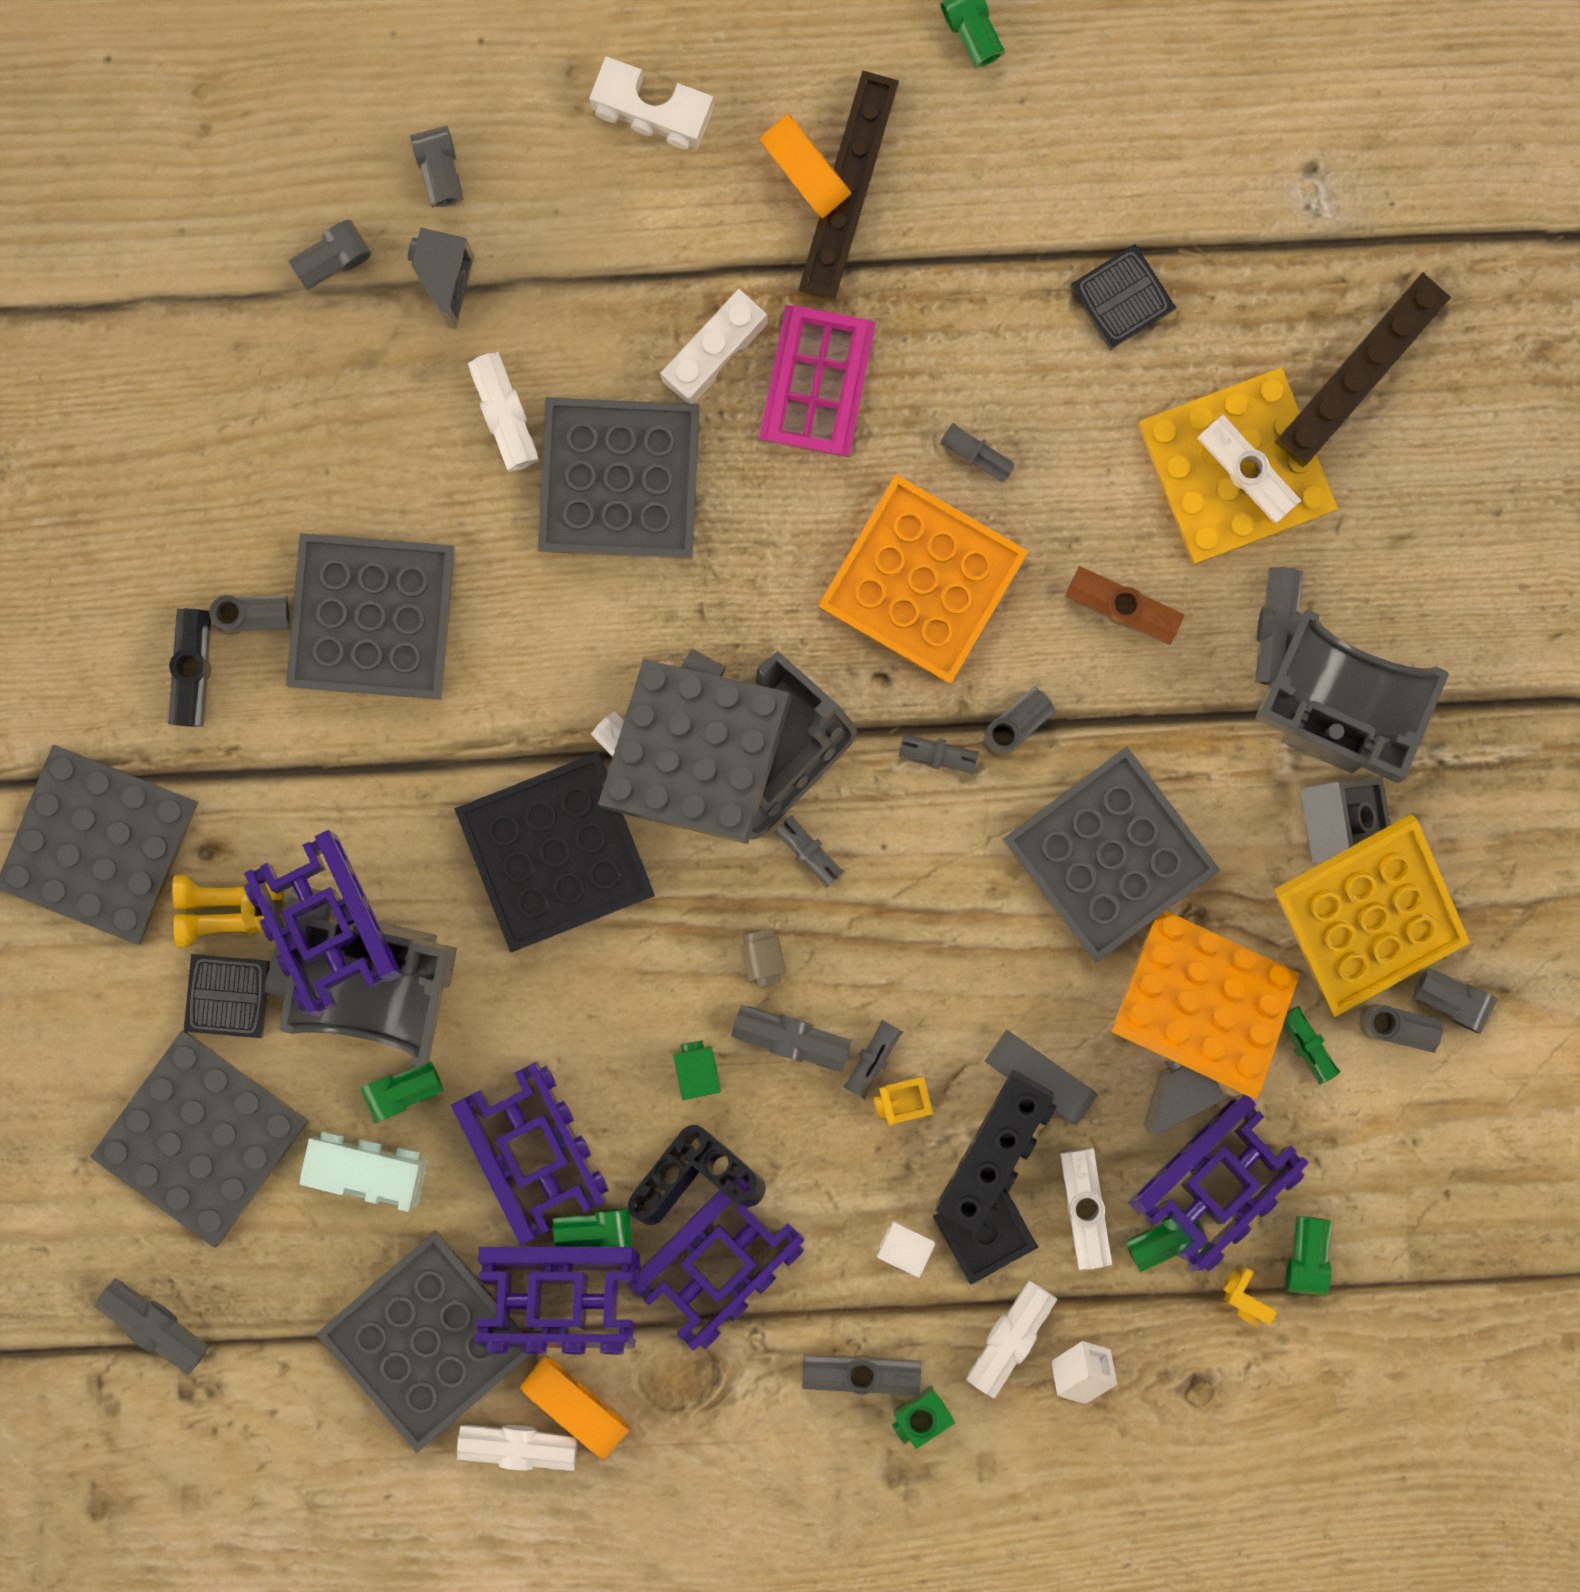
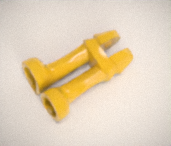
M174 875L172 892L176 910L241 906V913L175 914L173 931L176 948L190 947L199 936L210 933L247 932L248 935L260 931L262 934H265L260 924V920L264 919V916H255V907L248 899L244 887H201L196 885L190 876ZM265 884L273 901L285 900L284 891L276 894L270 890L268 884Z

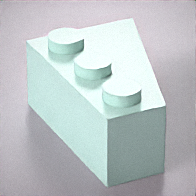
M321 1131L320 1137L314 1136L309 1138L299 1185L342 1196L346 1194L365 1198L366 1202L374 1204L384 1202L398 1205V1210L410 1212L419 1206L428 1160L419 1158V1151L397 1147L396 1153L381 1150V1143L359 1139L358 1145L343 1142L344 1135Z

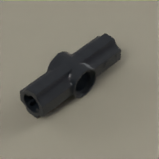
M189 608L177 609L174 654L169 663L172 675L169 725L204 727L206 687L211 673L209 648L212 620L210 618V611ZM190 658H196L199 665L198 672L190 678H185L182 673L184 662Z

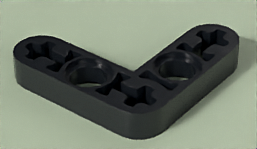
M690 1125L678 1134L632 1193L628 1202V1210L633 1218L645 1225L659 1223L699 1172L731 1200L743 1207L757 1205L765 1195L766 1185L763 1178L714 1135L698 1125ZM695 1139L701 1144L697 1150L691 1145ZM681 1155L689 1160L687 1164L679 1159ZM726 1156L728 1158V1167L722 1174L714 1175L713 1167L715 1162L719 1158ZM673 1166H678L679 1176L677 1180L667 1185L665 1183L667 1170ZM737 1176L751 1187L747 1193H744L743 1189L733 1182ZM659 1187L660 1189L664 1190L665 1193L663 1195H660V1193L657 1192L655 1188ZM647 1200L652 1205L651 1210L648 1212L644 1207Z

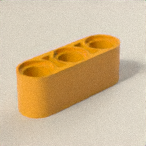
M789 113L785 114L759 137L761 143L822 219L852 194Z
M548 1356L542 1358L520 1385V1389L526 1396L603 1460L607 1459L631 1430L629 1425L619 1415Z

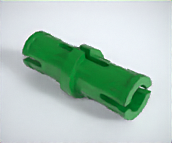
M1296 1006L1287 1011L1283 1026L1296 1045L1294 1051L1297 1056L1304 1058L1316 1077L1318 1084L1326 1083L1337 1076L1341 1071L1322 1043L1325 1040L1321 1034L1316 1035L1301 1011V1007Z

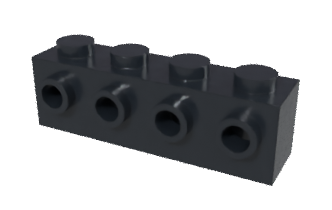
M1012 1069L937 1201L936 1212L976 1234L981 1225L990 1226L999 1209L994 1204L1001 1191L1006 1194L1010 1191L1018 1176V1173L1013 1170L1020 1157L1025 1160L1028 1159L1038 1140L1032 1137L1039 1124L1044 1126L1048 1124L1057 1105L1051 1103L1054 1099L1053 1091Z

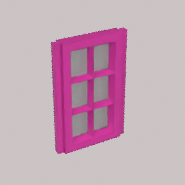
M795 305L785 306L759 440L841 457L850 456L876 322Z

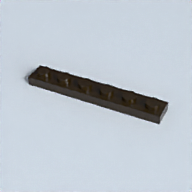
M862 70L834 165L835 172L852 194L823 219L819 217L799 285V292L836 301L898 89L899 80Z
M1422 272L1275 440V443L1302 467L1306 466L1451 297Z

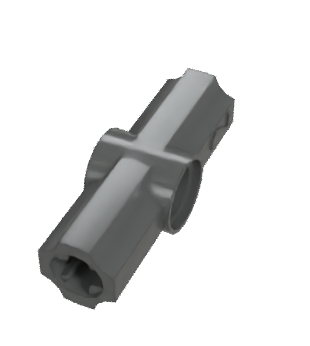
M1270 567L1268 570L1265 604L1261 608L1257 626V641L1260 642L1255 683L1269 685L1275 680L1301 620L1302 614L1299 612L1303 571L1288 567Z
M744 1005L740 1006L731 1037L768 1048L771 1053L799 1062L806 1060L840 1072L843 1070L852 1042L850 1039L813 1028V1024L785 1015L778 1017Z
M117 1278L113 1279L104 1289L94 1305L96 1309L127 1330L126 1335L135 1344L148 1352H157L187 1375L191 1374L210 1347L177 1322L178 1318L166 1307L153 1300L147 1301Z
M804 1354L802 1389L845 1391L858 1395L869 1393L920 1395L921 1360L870 1358L866 1355L851 1357ZM859 1365H865L873 1372L872 1378L865 1384H857L850 1377L851 1371Z

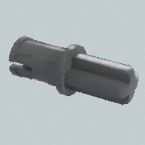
M955 423L951 424L940 442L942 446H946L968 460V466L971 467L974 464L1001 482L1007 480L1014 469L1012 461L985 445L987 440L979 441L956 426Z

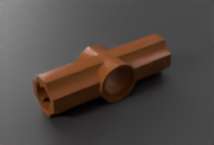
M1081 566L1078 567L1065 594L1066 598L1107 616L1112 622L1131 627L1167 645H1171L1185 615L1140 594L1133 587L1122 586ZM1120 596L1130 598L1134 604L1133 613L1122 615L1117 612L1114 604L1115 599Z

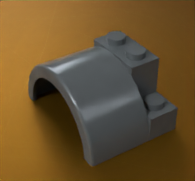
M1306 610L1301 617L1276 678L1269 684L1254 720L1285 733L1281 741L1282 743L1351 774L1360 768H1364L1393 782L1399 783L1406 778L1447 681L1448 672L1436 666L1432 668L1409 667L1368 654L1334 636L1320 623L1319 614Z
M311 913L303 915L299 919V924L310 948L343 933L337 919ZM378 921L403 975L390 982L383 981L379 983V986L371 988L367 986L362 973H359L329 988L337 1007L325 1010L324 1014L319 1017L310 1015L307 1011L302 1012L299 1009L292 994V991L297 988L291 975L289 976L279 1029L282 1032L291 1034L305 1032L331 1033L368 1039L403 1050L412 1056L410 1059L411 1064L424 1066L430 1060L443 988L450 987L457 948L436 943L437 935ZM354 923L352 926L358 940L340 948L341 954L347 965L365 958L369 960L372 969L375 970L372 959ZM298 951V957L317 998H319L320 996L313 982L333 972L325 956L308 964L303 961Z

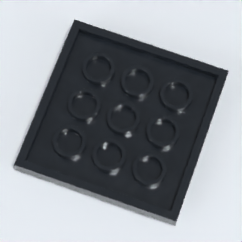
M599 752L454 808L510 953L655 896L624 814L602 809L598 805L607 777V771Z

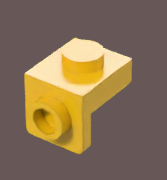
M924 1076L879 1086L880 1095L873 1097L878 1119L886 1118L888 1126L933 1114Z
M1241 1265L1238 1271L1233 1269L1223 1285V1290L1226 1292L1223 1299L1239 1308L1236 1316L1257 1327L1261 1320L1271 1325L1277 1311L1244 1292L1254 1272L1244 1265Z

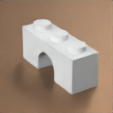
M606 56L589 98L591 108L595 110V115L612 123H616L617 119L630 123L631 129L646 136H652L653 132L667 137L666 141L669 144L686 150L688 146L698 149L714 109L713 96L677 83L675 91L668 102L659 106L648 105L638 96L643 83L642 69Z
M738 289L660 373L662 382L686 404H694L714 383L716 375L723 365L738 350L743 351L768 324L767 314Z

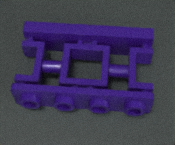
M329 829L314 836L315 841L302 845L310 863L280 878L277 877L273 866L268 863L261 865L255 871L250 869L244 873L248 884L244 885L246 895L254 907L259 905L264 919L260 920L262 930L270 942L275 940L280 954L276 955L279 967L286 977L291 975L297 988L292 991L295 1002L302 1012L307 1011L315 1017L323 1015L327 1009L331 1010L337 1007L329 988L359 973H362L367 986L371 988L379 986V983L383 981L390 982L403 975L339 837ZM320 854H323L343 897L341 900L336 890L331 887L315 895L307 879L326 870ZM266 881L270 890L276 894L292 886L300 902L281 911L287 927L284 926L264 883ZM329 903L343 933L310 948L297 918ZM354 923L372 959L375 970L372 969L369 960L365 958L347 965L341 954L340 948L358 940L352 926ZM298 951L303 961L308 964L325 956L333 972L313 982L320 996L319 998H317L298 957Z
M534 1062L514 1073L522 1091L491 1107L482 1090L451 1104L520 1245L551 1229L543 1211L576 1196L585 1213L605 1203L607 1199L604 1193L609 1191L599 1170L593 1172L586 1159L592 1155L583 1136L575 1137L569 1123L574 1121L569 1107L564 1100L558 1103L552 1091V1088L556 1087L557 1084L547 1065L541 1068L538 1062ZM533 1077L556 1123L555 1127H552L546 1114L527 1123L517 1102L535 1093L529 1078ZM476 1105H478L484 1118L503 1109L513 1128L512 1131L495 1139L501 1151L499 1155L474 1108ZM541 1126L557 1160L524 1176L508 1141ZM565 1147H568L591 1193L588 1197L581 1183L562 1192L552 1173L570 1163L563 1149ZM510 1175H513L519 1188L537 1179L543 1188L548 1200L530 1209L536 1221L533 1225L509 1178Z
M1245 1094L1234 1096L1128 1201V1204L1138 1214L1143 1213L1150 1225L1158 1224L1168 1215L1191 1241L1178 1255L1188 1262L1187 1266L1192 1272L1201 1271L1204 1268L1206 1271H1210L1218 1265L1225 1256L1221 1251L1231 1241L1233 1244L1240 1242L1251 1231V1227L1248 1224L1257 1215L1263 1217L1268 1214L1278 1203L1275 1197L1284 1188L1288 1191L1296 1186L1304 1177L1301 1171L1309 1164L1304 1157L1299 1158L1296 1154L1297 1151L1292 1146L1284 1147L1275 1156L1258 1138L1252 1129L1265 1116L1253 1108L1256 1103ZM1243 1118L1245 1121L1234 1132L1248 1148L1238 1158L1225 1145L1218 1147L1211 1154L1209 1151ZM1258 1159L1270 1171L1279 1170L1286 1164L1252 1199L1251 1197L1262 1185L1248 1169ZM1220 1161L1244 1186L1223 1209L1198 1184ZM1190 1171L1191 1174L1181 1183V1186L1195 1201L1184 1212L1171 1199L1164 1200L1156 1207L1155 1205ZM1205 1212L1217 1225L1225 1224L1233 1217L1208 1245L1198 1253V1250L1208 1239L1194 1223Z
M738 1176L733 1181L743 1189L744 1193H747L751 1188L747 1182ZM721 1190L636 1273L638 1276L637 1284H627L637 1296L640 1295L648 1306L664 1293L689 1318L677 1331V1335L688 1344L692 1351L699 1345L704 1350L709 1347L721 1334L717 1327L727 1317L732 1322L736 1320L749 1306L744 1300L754 1290L759 1294L764 1292L777 1278L772 1272L783 1262L787 1266L791 1265L804 1251L800 1246L804 1241V1237L789 1222L774 1235L748 1207H743L740 1204L736 1207V1210L749 1223L734 1238L720 1224L707 1234L704 1229L733 1201ZM759 1234L773 1248L786 1237L789 1242L751 1279L747 1274L757 1266L758 1262L745 1248ZM718 1237L745 1263L719 1290L693 1264ZM687 1248L690 1253L681 1261L680 1265L693 1279L679 1293L665 1279L652 1290L649 1284ZM703 1290L717 1303L730 1292L734 1297L696 1334L692 1329L702 1320V1317L689 1304Z
M479 1247L478 1263L482 1265V1272H479V1280L485 1284H498L496 1319H476L478 1333L474 1334V1342L485 1347L486 1353L508 1354L509 1348H523V1353L547 1354V1348H562V1353L581 1355L585 1354L586 1348H600L601 1354L622 1355L624 1354V1348H635L636 1340L633 1338L635 1323L629 1319H616L618 1284H637L638 1280L636 1270H640V1253L633 1247ZM496 1270H545V1272H529L528 1293H511L512 1276L507 1272H496ZM572 1270H622V1272H606L605 1294H588V1276L583 1272H572ZM542 1284H574L572 1319H540ZM510 1309H527L526 1327L531 1331H542V1334L493 1333V1331H509ZM586 1309L604 1310L603 1328L607 1331H619V1334H569V1331H585Z

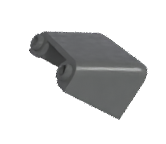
M779 651L760 664L757 669L756 684L789 692L792 700L750 836L752 840L766 834L851 746L857 735L856 726L840 706Z

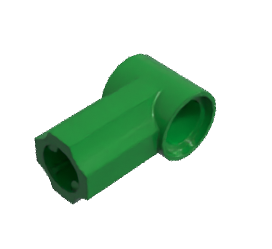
M943 0L940 2L948 26L953 33H958L975 69L985 67L1004 55L1005 50L988 18L989 10L985 0Z
M429 1061L424 1066H417L394 1077L391 1074L360 1088L375 1124L406 1111V1107L427 1100L444 1091L441 1079L432 1061Z
M626 1208L595 1211L594 1214L554 1217L553 1235L555 1247H632L629 1210Z
M1169 1216L1161 1221L1162 1224L1125 1241L1139 1272L1147 1270L1176 1255L1180 1257L1178 1253L1191 1241ZM1198 1219V1220L1194 1223V1225H1195V1226L1205 1235V1237L1207 1238V1236H1206V1234H1205V1231H1204V1229H1203V1227H1202V1225H1201V1223H1200V1221H1199V1219ZM1209 1240L1201 1248L1208 1245Z
M1297 1216L1293 1255L1289 1257L1286 1268L1285 1288L1287 1292L1327 1296L1331 1280V1265L1328 1261L1331 1220Z

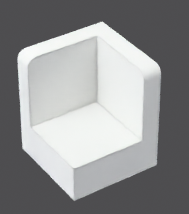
M892 1219L876 1256L920 1278L935 1246V1242L908 1229L907 1225Z
M1082 1341L1052 1360L1058 1397L1080 1403H1088L1117 1385L1111 1349Z

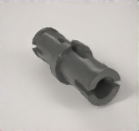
M904 733L898 757L932 764L931 768L938 770L942 766L973 775L979 751L948 745L946 740L938 739L936 742Z
M791 815L784 822L791 832L781 824L774 833L778 834L798 856L796 860L800 864L804 862L827 888L835 880L824 868L835 879L844 870L820 847L822 842L818 838L814 841L794 819L795 817Z
M881 1020V1024L866 1050L861 1049L859 1053L861 1059L847 1084L844 1085V1088L863 1099H866V1095L880 1070L887 1068L888 1063L886 1060L900 1035L903 1034V1031L884 1020Z

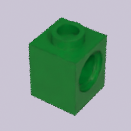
M703 1040L680 1044L681 1052L674 1053L673 1058L682 1101L721 1093L713 1047H704Z
M931 1385L920 1392L919 1396H914L893 1410L897 1421L891 1425L903 1444L911 1441L915 1449H918L954 1425L955 1421ZM917 1410H926L932 1415V1419L927 1427L919 1429L911 1425V1415Z

